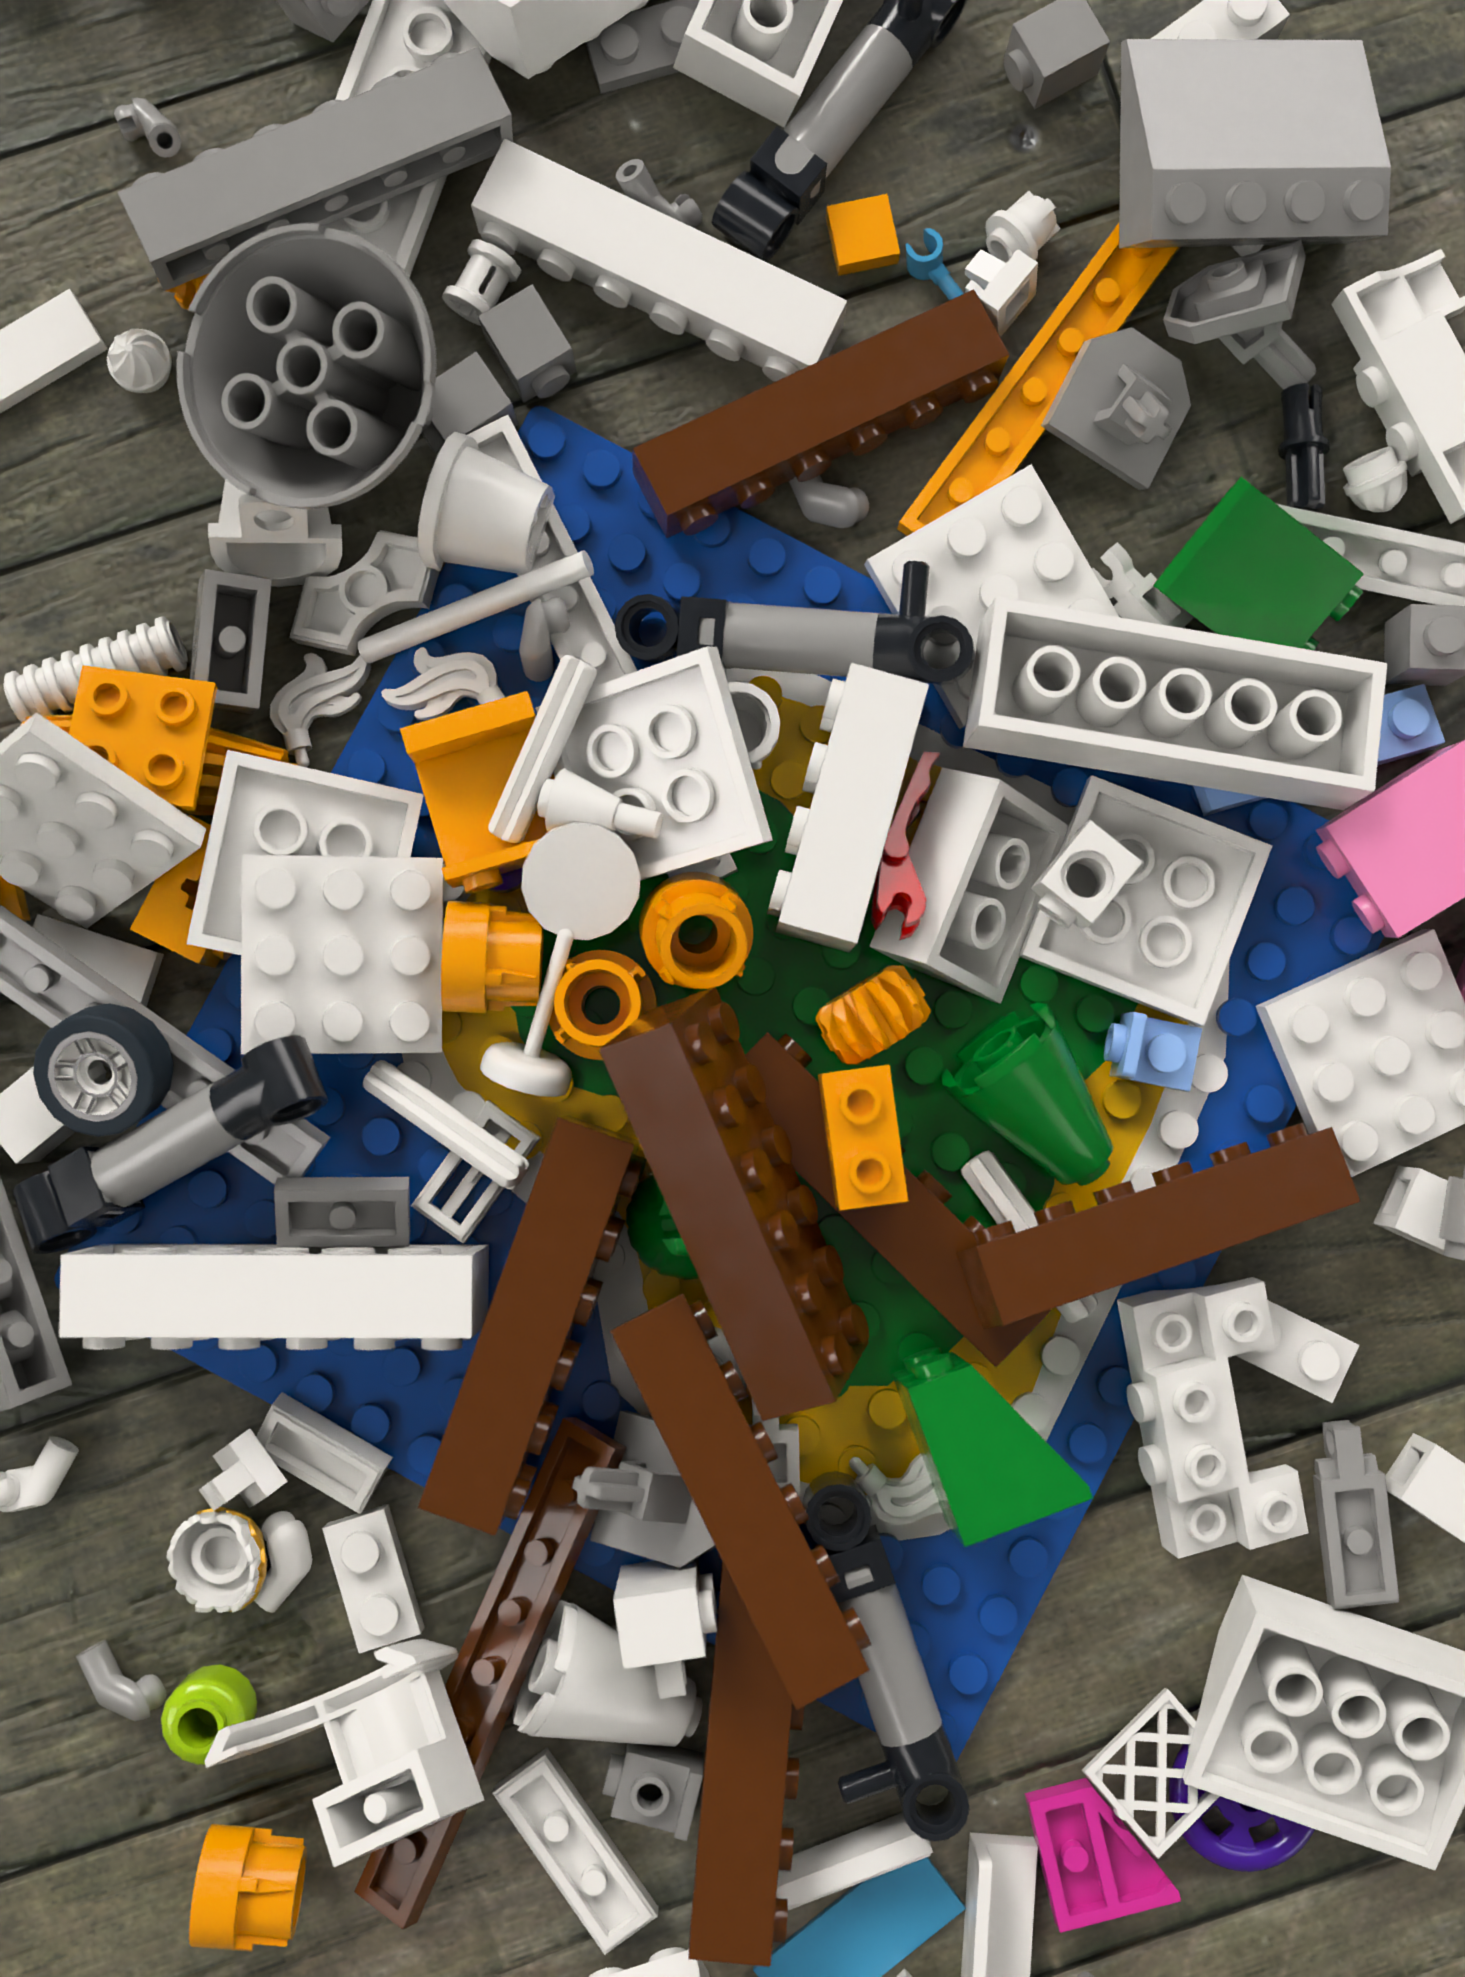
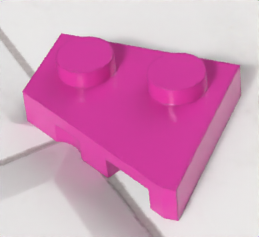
M1087 1778L1024 1793L1035 1841L1038 1846L1037 1850L1054 1922L1060 1933L1181 1902L1179 1891L1170 1878L1123 1821L1115 1815L1114 1810Z

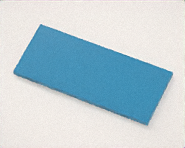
M926 1857L854 1885L785 1940V1944L782 1943L772 1951L771 1967L753 1966V1971L758 1977H882L964 1911L966 1907L935 1865Z

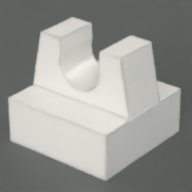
M1019 249L1016 250L1007 263L980 250L965 268V275L971 279L965 287V293L973 289L975 290L1000 338L1036 295L1038 262Z
M249 1428L213 1455L223 1472L200 1488L199 1491L213 1511L227 1503L237 1494H240L250 1508L267 1498L288 1481Z

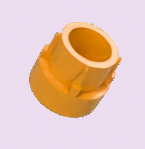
M685 872L661 882L647 897L640 914L639 934L650 964L663 981L685 988L709 989L728 982L735 975L742 977L743 970L746 967L744 963L753 943V924L746 905L730 884L712 874ZM700 915L712 920V931L705 941L698 944H688L679 939V929L686 919Z
M448 901L444 920L441 962V1001L444 1012L487 1013L488 1010L504 1011L505 1006H537L542 984L544 928L532 914L507 911V906H495L492 903Z
M592 950L581 953L567 960L562 979L556 988L554 1007L549 1025L555 1038L568 1050L587 1059L603 1061L599 1052L602 1046L645 1012L658 1007L654 986L645 971L634 960L621 953L609 950ZM598 988L612 989L620 999L618 1015L607 1024H595L589 1020L585 1013L584 1006L587 996Z
M211 1824L204 1840L195 1878L189 1922L190 1946L250 1952L253 1951L254 1945L287 1947L288 1940H292L294 1937L302 1902L307 1863V1846H303L304 1838L272 1835L273 1829Z

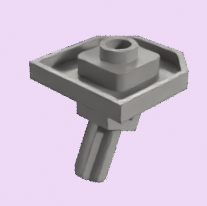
M1302 240L1207 266L1174 288L1163 319L1168 336L1192 344L1219 338L1243 365L1251 358H1254L1283 390L1295 384L1308 383L1315 375V364L1282 330L1283 321L1289 320L1292 317L1306 259Z
M1133 327L1084 341L1041 427L1138 490L1148 489L1191 407L1182 362Z
M620 1411L614 1440L627 1447L618 1469L587 1467L583 1475L576 1476L573 1481V1489L578 1492L577 1503L583 1508L600 1509L594 1521L590 1541L675 1567L687 1566L716 1546L653 1417L631 1411Z

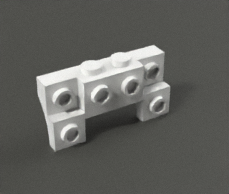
M1439 249L1407 265L1388 271H1377L1344 288L1331 305L1361 358L1353 370L1357 375L1356 385L1362 400L1369 407L1375 408L1386 429L1388 447H1393L1397 460H1405L1412 477L1420 472L1424 474L1447 519L1452 524L1465 517V353L1447 320L1465 310V296L1459 298L1441 265L1445 255L1442 249Z
M1250 1277L1198 1288L1154 1290L1118 1299L1117 1304L1132 1384L1127 1386V1400L1133 1417L1140 1424L1143 1447H1140L1138 1450V1461L1145 1480L1151 1486L1162 1547L1179 1559L1235 1542L1252 1550L1309 1533L1298 1471L1287 1464L1268 1469L1248 1472L1228 1357L1275 1345L1264 1281Z

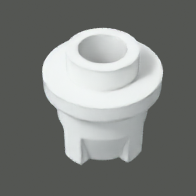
M1027 191L1007 211H996L987 219L985 226L987 234L986 245L990 254L1007 263L1016 250L1019 249L1036 261L1038 250L1060 230V227L1056 224V215L1053 211L1056 208L1048 198L1044 200L1039 196H1033L1030 191Z

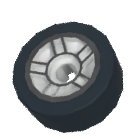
M108 1003L86 1007L48 1030L35 1052L33 1077L39 1098L55 1119L74 1132L101 1137L122 1133L159 1108L171 1088L174 1065L168 1042L154 1022L133 1008ZM98 1060H103L109 1064L112 1069L111 1079L105 1078L107 1071L103 1067L102 1062Z

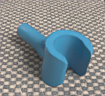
M930 228L923 230L924 244L931 253L928 256L916 254L912 247L906 243V265L911 276L919 280L931 279L949 300L964 294L943 264V240L937 231Z

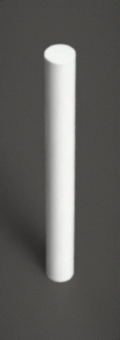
M580 551L358 641L359 653L362 659L367 664L401 652L594 575L592 561L586 551Z

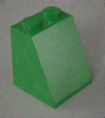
M1240 476L1157 578L1153 586L1216 634L1314 651L1319 642L1312 637V634L1328 616L1337 622L1354 605L1363 593V590L1355 584L1364 573Z
M937 1346L916 1352L903 1359L905 1369L892 1373L919 1451L936 1492L944 1520L964 1547L1093 1499L1089 1485L971 1364L952 1351L942 1354L940 1347Z

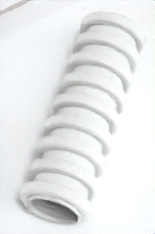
M161 616L155 619V626L153 627L142 623L136 626V633L131 634L128 630L118 632L117 640L115 641L109 637L101 638L96 648L90 643L80 646V653L77 655L69 650L61 653L60 661L55 660L53 657L44 659L41 668H38L35 664L25 666L22 675L16 671L6 673L3 686L11 709L16 717L23 722L26 721V717L33 716L36 712L42 716L57 715L58 709L63 710L65 713L73 711L82 665L168 676L169 668L173 667L177 672L185 670L188 658L176 627L165 616Z

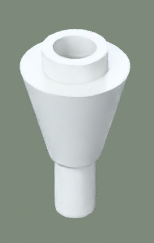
M565 768L558 772L555 779L547 778L539 794L537 811L539 817L545 818L547 832L572 822L598 824L613 832L619 829L656 839L662 827L663 813L624 804L622 799Z

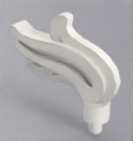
M424 647L416 650L413 660L417 671L421 675L402 687L381 691L385 701L397 709L416 710L425 707L414 713V716L419 720H430L445 715L464 697L477 699L480 705L505 698L498 686L497 674L493 663L483 655L463 652L443 657L429 656L428 651Z
M313 653L306 654L304 660L307 666L304 672L286 684L271 702L270 718L274 726L283 734L288 754L295 755L296 763L299 766L306 768L309 766L307 752L312 749L308 729L312 721L319 717L341 716L354 709L360 703L362 697L356 691L364 685L371 670V664H367L361 655L357 657L353 664L327 672L326 664L321 657Z
M921 1453L913 1459L907 1471L900 1478H887L874 1463L866 1466L858 1457L850 1459L849 1465L857 1474L856 1483L869 1496L874 1512L884 1522L892 1525H904L916 1522L928 1515L942 1513Z

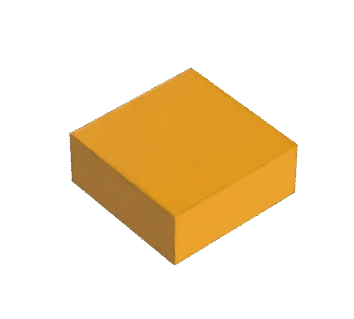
M888 194L826 207L825 218L838 276L898 264L900 249Z

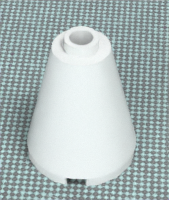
M560 1600L544 1634L534 1662H532L514 1702L513 1723L520 1726L517 1731L535 1737L674 1747L680 1743L684 1736L691 1737L694 1734L701 1718L703 1701L701 1697L696 1696V1684L689 1677H687V1684H685L686 1695L659 1699L655 1664L623 1669L618 1631L578 1605Z

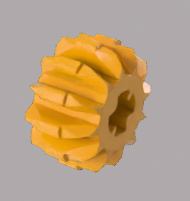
M891 965L879 972H875L827 1002L826 1005L819 1009L815 1020L822 1031L821 1036L830 1051L835 1052L842 1063L858 1064L888 1049L891 1045L921 1027V1024L927 1021L931 1009L924 998L926 994L917 979L911 977L905 966Z

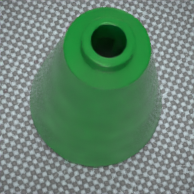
M1033 1003L1030 1004V1007L1036 1013L1035 1015L1021 1020L1013 1011L985 1028L967 1043L956 1055L963 1066L954 1077L946 1068L942 1074V1085L953 1098L1061 1184L1068 1185L1077 1182L1078 1185L1084 1186L1097 1180L1106 1172L1110 1165L1108 1158L1113 1151V1144L1057 1017L1047 1004Z

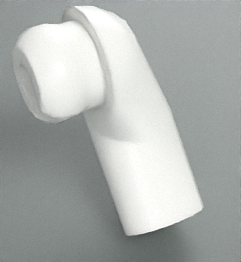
M51 1436L33 1466L11 1469L5 1472L0 1471V1511L16 1512L47 1504L56 1494L79 1449L65 1439Z
M278 1511L271 1514L265 1520L261 1529L263 1538L267 1541L266 1546L271 1568L267 1571L263 1586L254 1601L262 1609L270 1613H274L306 1576L311 1569L313 1561L308 1532L304 1524L300 1520H295V1517L288 1511Z

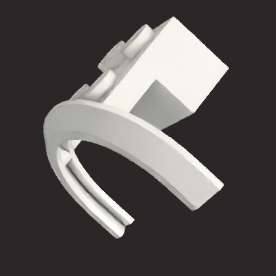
M425 1639L411 1640L383 1647L374 1653L376 1659L388 1663L386 1666L313 1699L263 1717L230 1725L218 1731L204 1761L206 1768L265 1750L324 1726L343 1785L312 1800L334 1867L381 1849L484 1801L440 1674L441 1669L458 1658L456 1648Z

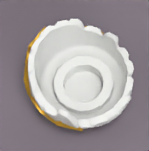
M219 1507L214 1511L212 1508L198 1511L197 1514L188 1518L187 1521H184L177 1528L167 1551V1559L170 1562L168 1571L171 1577L177 1581L175 1589L180 1594L185 1595L189 1603L195 1604L196 1612L207 1613L213 1609L220 1613L242 1610L256 1599L266 1577L267 1556L260 1528L251 1517L229 1508Z

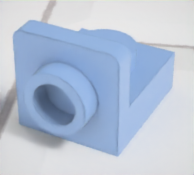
M1138 1012L1121 1014L1120 1023H1112L1110 1025L1105 1041L1104 1060L1112 1062L1109 1076L1179 1091H1190L1202 1028L1149 1018L1146 1014Z

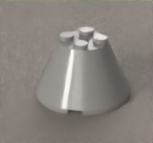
M302 223L273 228L255 235L229 252L212 269L195 294L188 309L195 314L188 332L185 353L178 351L177 386L180 404L189 431L201 453L223 478L243 492L271 504L288 508L314 509L344 503L368 492L388 477L408 455L420 433L429 427L433 417L431 402L436 379V348L429 315L421 296L403 269L389 255L368 240L344 231L325 228L320 224Z

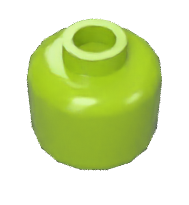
M221 1664L203 1666L190 1673L166 1700L161 1716L162 1735L169 1749L183 1761L197 1765L205 1764L204 1761L218 1731L230 1725L255 1719L257 1714L256 1693L249 1679L237 1669Z

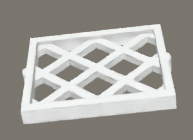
M1164 1688L1082 1769L1084 1774L1112 1805L1115 1815L1129 1825L1158 1859L1220 1797L1205 1792L1198 1799V1788L1188 1785V1803L1166 1802V1777L1183 1778L1184 1769L1167 1768V1743L1188 1744L1189 1753L1196 1725L1194 1718L1167 1688ZM1167 1709H1174L1187 1723L1189 1735L1167 1734ZM1157 1713V1733L1138 1732ZM1135 1741L1157 1742V1767L1135 1766ZM1125 1744V1765L1105 1764ZM1103 1773L1125 1775L1124 1799H1116L1104 1785ZM1135 1775L1156 1777V1801L1134 1800ZM1134 1810L1156 1811L1155 1836H1148L1134 1820ZM1166 1812L1185 1813L1166 1832Z

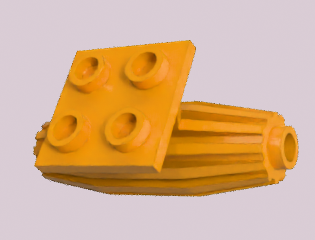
M82 665L73 715L43 716L186 814L214 815L227 750L289 763L288 751L286 749L210 727L217 693V685L214 682Z

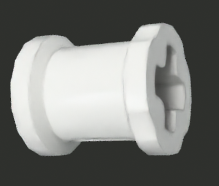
M475 239L472 240L467 252L470 255V259L456 285L447 286L442 298L460 316L481 326L478 316L497 304L508 282H516L521 273V268L505 251L491 243Z

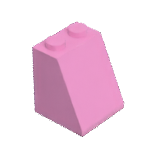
M1465 740L1435 751L1316 829V832L1323 841V843L1316 846L1321 860L1336 879L1344 875L1359 896L1351 901L1352 906L1360 920L1373 934L1381 930L1385 937L1399 938L1465 897Z

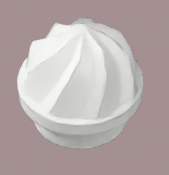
M130 329L114 337V341L108 351L107 365L111 376L124 389L135 393H150L160 389L167 382L171 371L172 358L169 348L157 334L145 329Z
M1392 446L1381 448L1354 460L1343 468L1348 481L1343 487L1346 496H1349L1353 503L1363 510L1372 512H1387L1391 510L1407 491V464L1405 460H1397Z

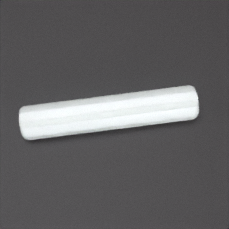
M565 655L561 658L489 822L488 829L496 837L515 844L524 840L537 810L541 788L545 780L551 778L597 675L596 668L591 664L574 656Z
M379 1060L364 1077L363 1087L365 1090L501 1187L512 1190L526 1175L530 1165L527 1159L385 1060Z
M990 1151L982 1152L963 1166L961 1169L962 1176L997 1225L1011 1220L1016 1233L1038 1226L1034 1216V1209L994 1153ZM1093 1294L1056 1308L1066 1321L1073 1323L1088 1316L1097 1307L1098 1299Z

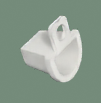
M458 432L452 433L447 437L437 455L422 501L417 540L420 559L426 567L441 571L443 562L517 574L530 572L555 499L552 487L479 452L477 442L471 436Z
M225 479L218 523H208L210 552L220 569L228 573L272 579L271 586L284 587L304 585L306 578L326 577L338 568L342 558L341 524H331L328 507L298 509L271 504L243 492Z

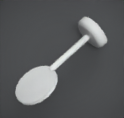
M572 822L553 828L533 844L523 864L521 890L528 910L544 929L556 934L557 938L526 1044L517 1042L492 1044L485 1051L480 1065V1069L486 1077L519 1092L544 1097H558L567 1093L572 1078L571 1069L563 1059L541 1048L554 1007L556 988L562 979L573 939L590 940L611 933L628 919L639 898L641 874L633 851L617 833L601 825Z

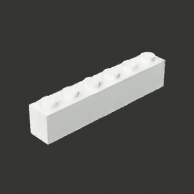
M505 138L471 204L478 232L485 242L497 246L508 255H514L515 251H518L537 260L538 266L544 272L558 280L568 282L571 278L577 279L593 287L597 296L615 307L626 308L628 304L650 314V319L657 326L670 333L681 335L686 331L705 340L708 348L722 358L730 361H739L741 357L762 367L763 373L774 382L827 358L844 325L847 300Z

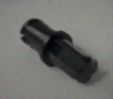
M1301 383L1289 386L1281 392L1284 442L1278 446V454L1280 458L1285 460L1287 506L1317 512L1325 505L1323 455L1329 452L1330 442L1327 438L1323 437V389L1320 385L1313 384L1310 387L1311 395L1308 396L1309 383Z

